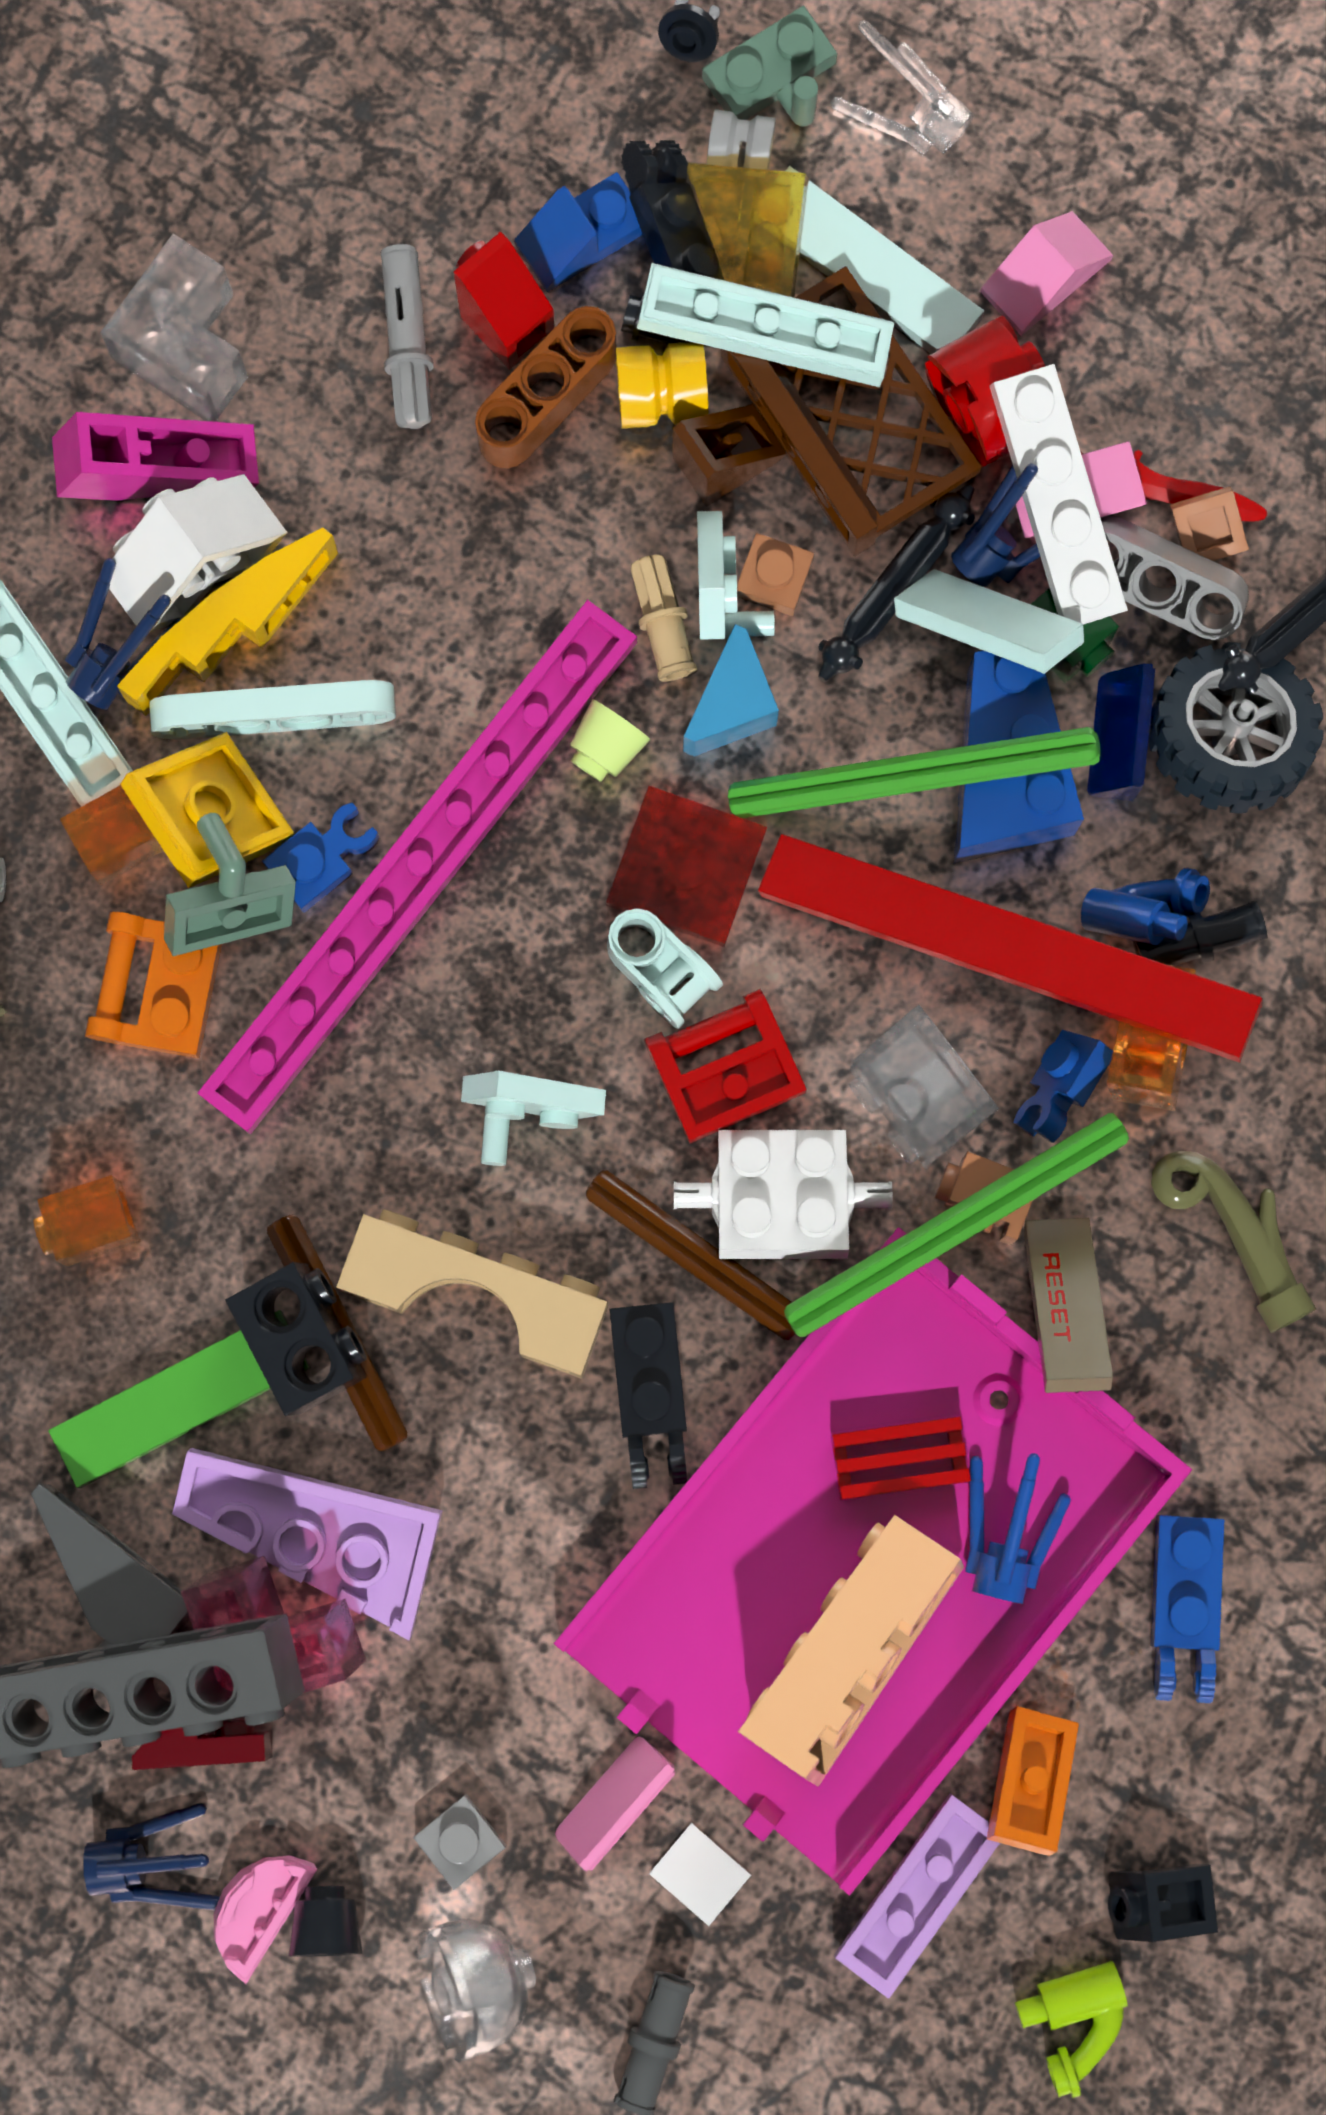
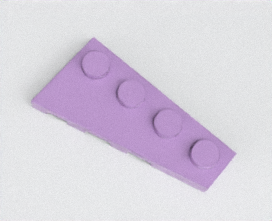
M191 1448L186 1454L172 1515L245 1554L250 1552L278 1567V1571L300 1583L304 1581L336 1598L337 1603L358 1614L364 1613L390 1627V1631L410 1640L413 1635L443 1510Z

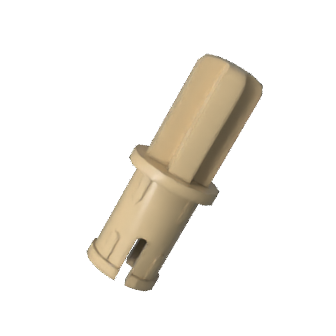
M648 555L639 558V560L631 564V573L643 614L638 623L641 630H647L658 669V679L661 682H668L688 677L697 671V667L692 658L683 620L687 618L686 608L679 607L666 558L663 555Z

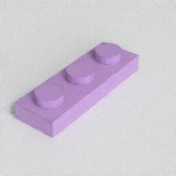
M949 1793L835 1952L834 1957L889 1999L1000 1844L987 1840L989 1822Z

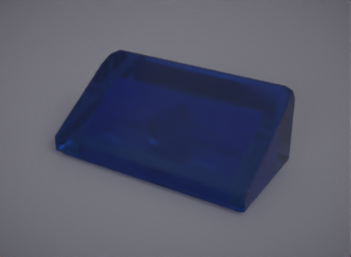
M1142 663L1108 672L1102 675L1098 681L1093 729L1097 732L1101 751L1100 761L1089 767L1087 791L1092 797L1132 801L1144 786L1155 678L1153 664Z

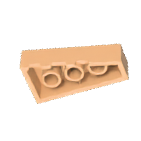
M896 1515L892 1517L886 1527L877 1523L868 1533L857 1552V1556L862 1558L861 1562L848 1580L841 1577L834 1584L821 1605L820 1610L824 1613L810 1633L804 1632L795 1642L783 1663L784 1669L771 1687H767L756 1700L745 1723L738 1731L818 1787L964 1568L959 1557Z

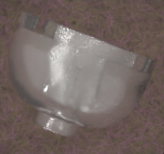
M472 1919L447 1922L425 1929L418 1935L417 1960L430 1957L432 1970L431 1979L425 1978L421 1980L422 1990L431 2020L445 2049L448 2050L459 2046L460 2048L454 2060L460 2063L484 2055L506 2043L521 2028L528 2008L527 1989L535 1987L536 1984L533 1964L527 1951L524 1948L515 1950L507 1935L491 1924Z

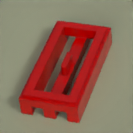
M961 1416L832 1434L831 1442L840 1500L970 1482L969 1468H967L965 1458V1442H963L961 1433ZM942 1433H947L948 1445L849 1459L847 1456L846 1447ZM951 1458L952 1471L853 1485L851 1483L850 1472Z

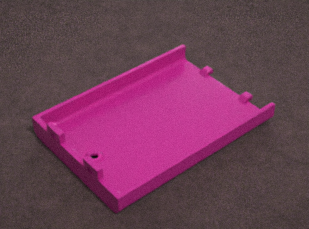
M898 1227L880 1250L907 1233ZM937 1258L808 1335L553 1643L562 1652L565 1651L627 1704L616 1717L637 1735L646 1722H649L753 1811L742 1824L762 1842H764L773 1829L776 1830L830 1876L849 1896L1192 1471L1188 1465L1134 1422L1135 1417L1104 1391L1045 1393L1039 1343L1005 1315L1007 1313L1006 1310L962 1274L960 1276L956 1275ZM994 1391H1002L1007 1395L1008 1403L1004 1409H995L990 1404V1396ZM961 1416V1433L963 1442H965V1458L969 1474L971 1458L979 1456L983 1460L984 1553H988L990 1541L1005 1544L1027 1457L1032 1453L1038 1454L1040 1464L1019 1547L1028 1550L1026 1563L1061 1494H1068L1071 1497V1503L1041 1565L1036 1589L1027 1587L1023 1604L972 1591L975 1574L965 1572L970 1551L969 1482L840 1500L831 1435ZM947 1433L849 1446L846 1447L849 1459L948 1445L949 1443ZM951 1458L855 1471L850 1472L853 1485L952 1471L953 1469ZM896 1515L959 1557L964 1568L818 1787L738 1731L745 1723L756 1700L767 1687H771L784 1669L783 1663L795 1642L804 1632L809 1634L824 1613L820 1610L821 1605L834 1584L841 1577L848 1580L861 1562L862 1558L857 1556V1552L868 1533L877 1523L886 1527L892 1517Z

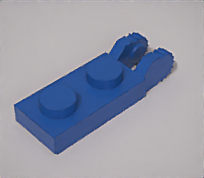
M1156 1515L1150 1645L1155 1647L1154 1694L1156 1700H1172L1173 1692L1176 1689L1174 1648L1196 1649L1193 1692L1195 1693L1197 1703L1213 1702L1216 1685L1215 1651H1220L1225 1519Z

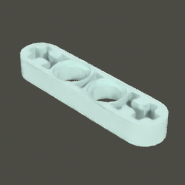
M379 680L174 694L154 698L149 703L151 735L162 739L215 737L225 732L231 736L364 726L389 722L396 717L394 685L390 682Z

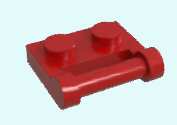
M761 989L742 996L744 1003L664 1037L663 1033L659 1032L644 1039L648 1053L661 1078L689 1144L801 1096L807 1091ZM754 1026L761 1041L681 1075L675 1059Z

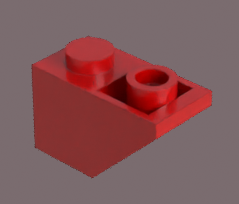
M500 231L489 242L485 243L481 240L470 246L459 258L456 264L457 269L453 273L461 319L510 370L540 344L555 328L553 307L510 240Z

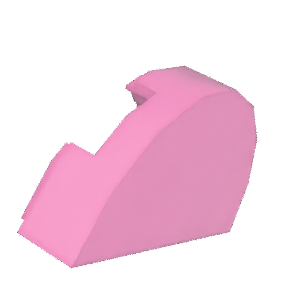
M290 1855L265 1857L241 1869L223 1888L214 1911V1940L227 1968L245 1984H247L293 1910L295 1902L299 1900L305 1887H307L316 1873L317 1868L314 1863Z

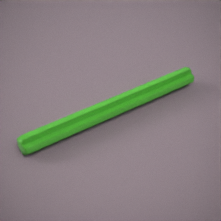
M1085 727L732 783L728 788L729 807L731 813L736 815V817L748 818L1095 765L1100 761V742L1097 732L1093 728Z
M1114 1113L1106 1114L787 1305L784 1310L787 1321L799 1337L809 1335L1121 1148L1129 1140L1126 1128Z

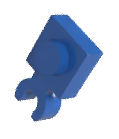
M353 802L343 805L334 813L331 820V829L323 835L312 822H309L262 860L267 870L284 865L287 866L296 882L294 902L303 913L353 874L348 865L343 861L347 855L364 854L373 849L379 841L378 832L373 827L358 838L350 837L345 833V827L348 822L359 814Z
M1062 1029L1055 1042L1046 1049L1041 1065L1030 1081L1038 1091L1022 1104L1015 1115L1013 1123L1030 1136H1035L1038 1133L1049 1142L1054 1143L1066 1127L1067 1112L1071 1105L1084 1107L1116 1053L1098 1039Z

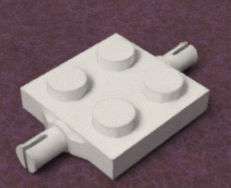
M718 1130V1164L712 1176V1183L674 1182V1209L712 1208V1215L719 1228V1259H848L849 1223L854 1208L892 1209L893 1203L892 1181H853V1175L847 1164L846 1130Z

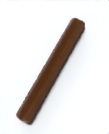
M602 1170L596 1175L585 1193L591 1203L783 1340H789L795 1335L784 1314L785 1308L792 1301L733 1259H719V1249L608 1170Z
M291 1214L276 1220L267 1227V1234L283 1266L285 1267L292 1262L307 1263L311 1271L319 1268L324 1273L337 1299V1302L330 1307L341 1328L351 1327L364 1348L367 1360L360 1363L367 1378L347 1388L346 1391L374 1447L379 1451H386L400 1444L407 1438V1430L300 1219L296 1215Z

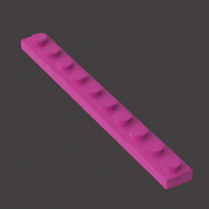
M589 600L583 604L198 1091L197 1094L248 1134H252L584 712L592 699L595 698L637 644V636Z

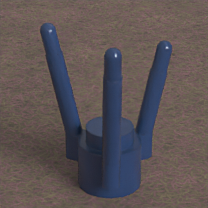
M1028 464L1018 478L1016 477L1013 465L1011 466L979 519L965 534V539L951 553L952 561L969 580L979 586L988 587L998 576L1005 582L1010 583L1024 567L1040 557L1037 543L1017 556H1013L1012 550L1017 546L1016 541L1001 526L1038 473L1036 464Z
M107 558L103 563L76 643L65 658V661L74 667V670L66 680L67 686L88 703L108 710L116 696L121 694L117 687L121 680L159 638L181 620V618L175 619L131 663L129 662V659L171 603L168 595H161L118 651L103 643H98L95 649L91 650L89 647L116 567V562L112 558Z
M197 1803L129 1827L110 1828L106 1830L105 1841L86 1843L83 1854V1871L89 1895L110 1894L112 1903L138 1901L215 1911L220 1896L135 1886L145 1883L146 1873L206 1867L208 1865L209 1857L206 1854H182L146 1858L143 1845L141 1843L132 1844L134 1840L204 1815L207 1811L206 1805Z

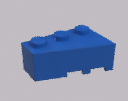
M984 650L974 653L967 673L962 747L1061 731L1046 673H1041ZM1071 768L960 785L953 864L1075 836L1084 817Z

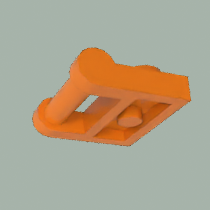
M110 912L106 932L112 934L96 1014L95 1017H88L85 1037L107 1043L200 1059L222 944L172 956L164 940V921L146 919L129 913ZM136 940L152 942L154 945L138 1024L132 1025L120 1022Z

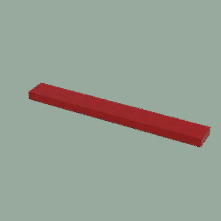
M784 834L780 835L758 889L761 897L1239 1063L1263 1004V999L1260 996Z

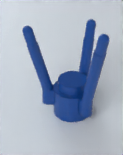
M1032 1453L1027 1457L1005 1544L990 1541L988 1553H984L983 1460L979 1456H974L970 1460V1551L965 1572L975 1574L973 1592L1023 1604L1027 1587L1036 1589L1041 1565L1071 1503V1497L1068 1494H1061L1026 1563L1028 1550L1019 1547L1040 1464V1457L1036 1453Z

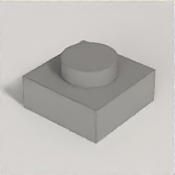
M467 1794L413 1837L453 1890L507 1846Z

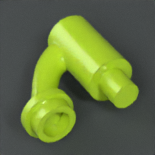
M1113 1961L1037 1984L1039 1995L1015 2002L1023 2029L1047 2021L1052 2031L1093 2018L1092 2028L1075 2053L1069 2056L1066 2047L1063 2046L1057 2048V2054L1046 2057L1048 2070L1058 2097L1071 2094L1072 2098L1081 2096L1078 2083L1089 2074L1107 2053L1120 2031L1124 2017V2008L1128 2007L1120 1976Z

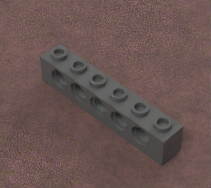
M287 1613L0 1665V1760L2 1767L12 1768L34 1762L42 1757L41 1752L61 1749L62 1757H75L99 1749L102 1746L101 1741L121 1738L124 1747H133L162 1737L161 1731L182 1727L184 1736H196L221 1728L224 1725L223 1720L244 1717L246 1725L251 1726L268 1723L285 1716L284 1708L305 1692ZM215 1666L224 1669L230 1675L233 1681V1691L227 1690L219 1684L215 1676ZM154 1677L162 1680L168 1686L171 1693V1702L159 1696L154 1687ZM94 1689L99 1690L106 1696L110 1712L98 1706L93 1694ZM34 1700L40 1702L47 1710L49 1723L42 1720L36 1713Z

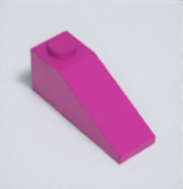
M75 412L52 437L57 497L114 501L150 498L166 489H173L176 493L193 488L203 480L211 477L220 481L245 474L254 488L259 484L253 424Z

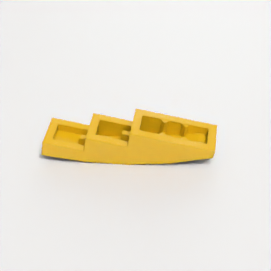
M322 527L264 557L207 596L161 636L117 685L126 702L147 716L150 712V701L163 696L184 668L205 682L242 635L263 649L337 556L338 550L333 535Z

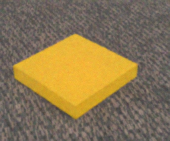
M227 732L129 772L120 783L188 888L219 875L220 870L197 829V822L202 816L208 813L219 814L245 863L277 849L295 834Z

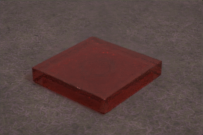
M648 786L606 900V906L622 912L631 909L647 910L657 916L670 929L725 948L766 835L767 827Z

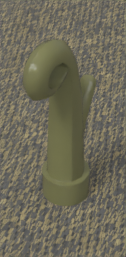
M1176 1151L1165 1155L1157 1162L1152 1171L1151 1184L1155 1195L1164 1205L1172 1209L1184 1210L1195 1206L1207 1194L1210 1197L1229 1233L1260 1302L1257 1309L1270 1333L1276 1332L1316 1310L1302 1283L1297 1284L1287 1261L1279 1234L1275 1194L1272 1189L1267 1188L1262 1191L1258 1217L1247 1198L1230 1176L1213 1160L1197 1152ZM1184 1172L1193 1176L1194 1182L1191 1190L1181 1192L1176 1189L1171 1181L1172 1174Z

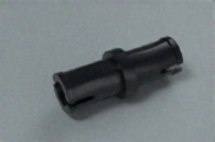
M1255 900L1248 902L1246 905L1203 918L1199 912L1186 916L1188 927L1184 938L1180 941L1163 938L1158 945L1133 941L1136 955L1173 967L1198 959L1200 964L1211 962L1214 960L1215 953L1252 941L1264 940L1268 937L1261 909Z

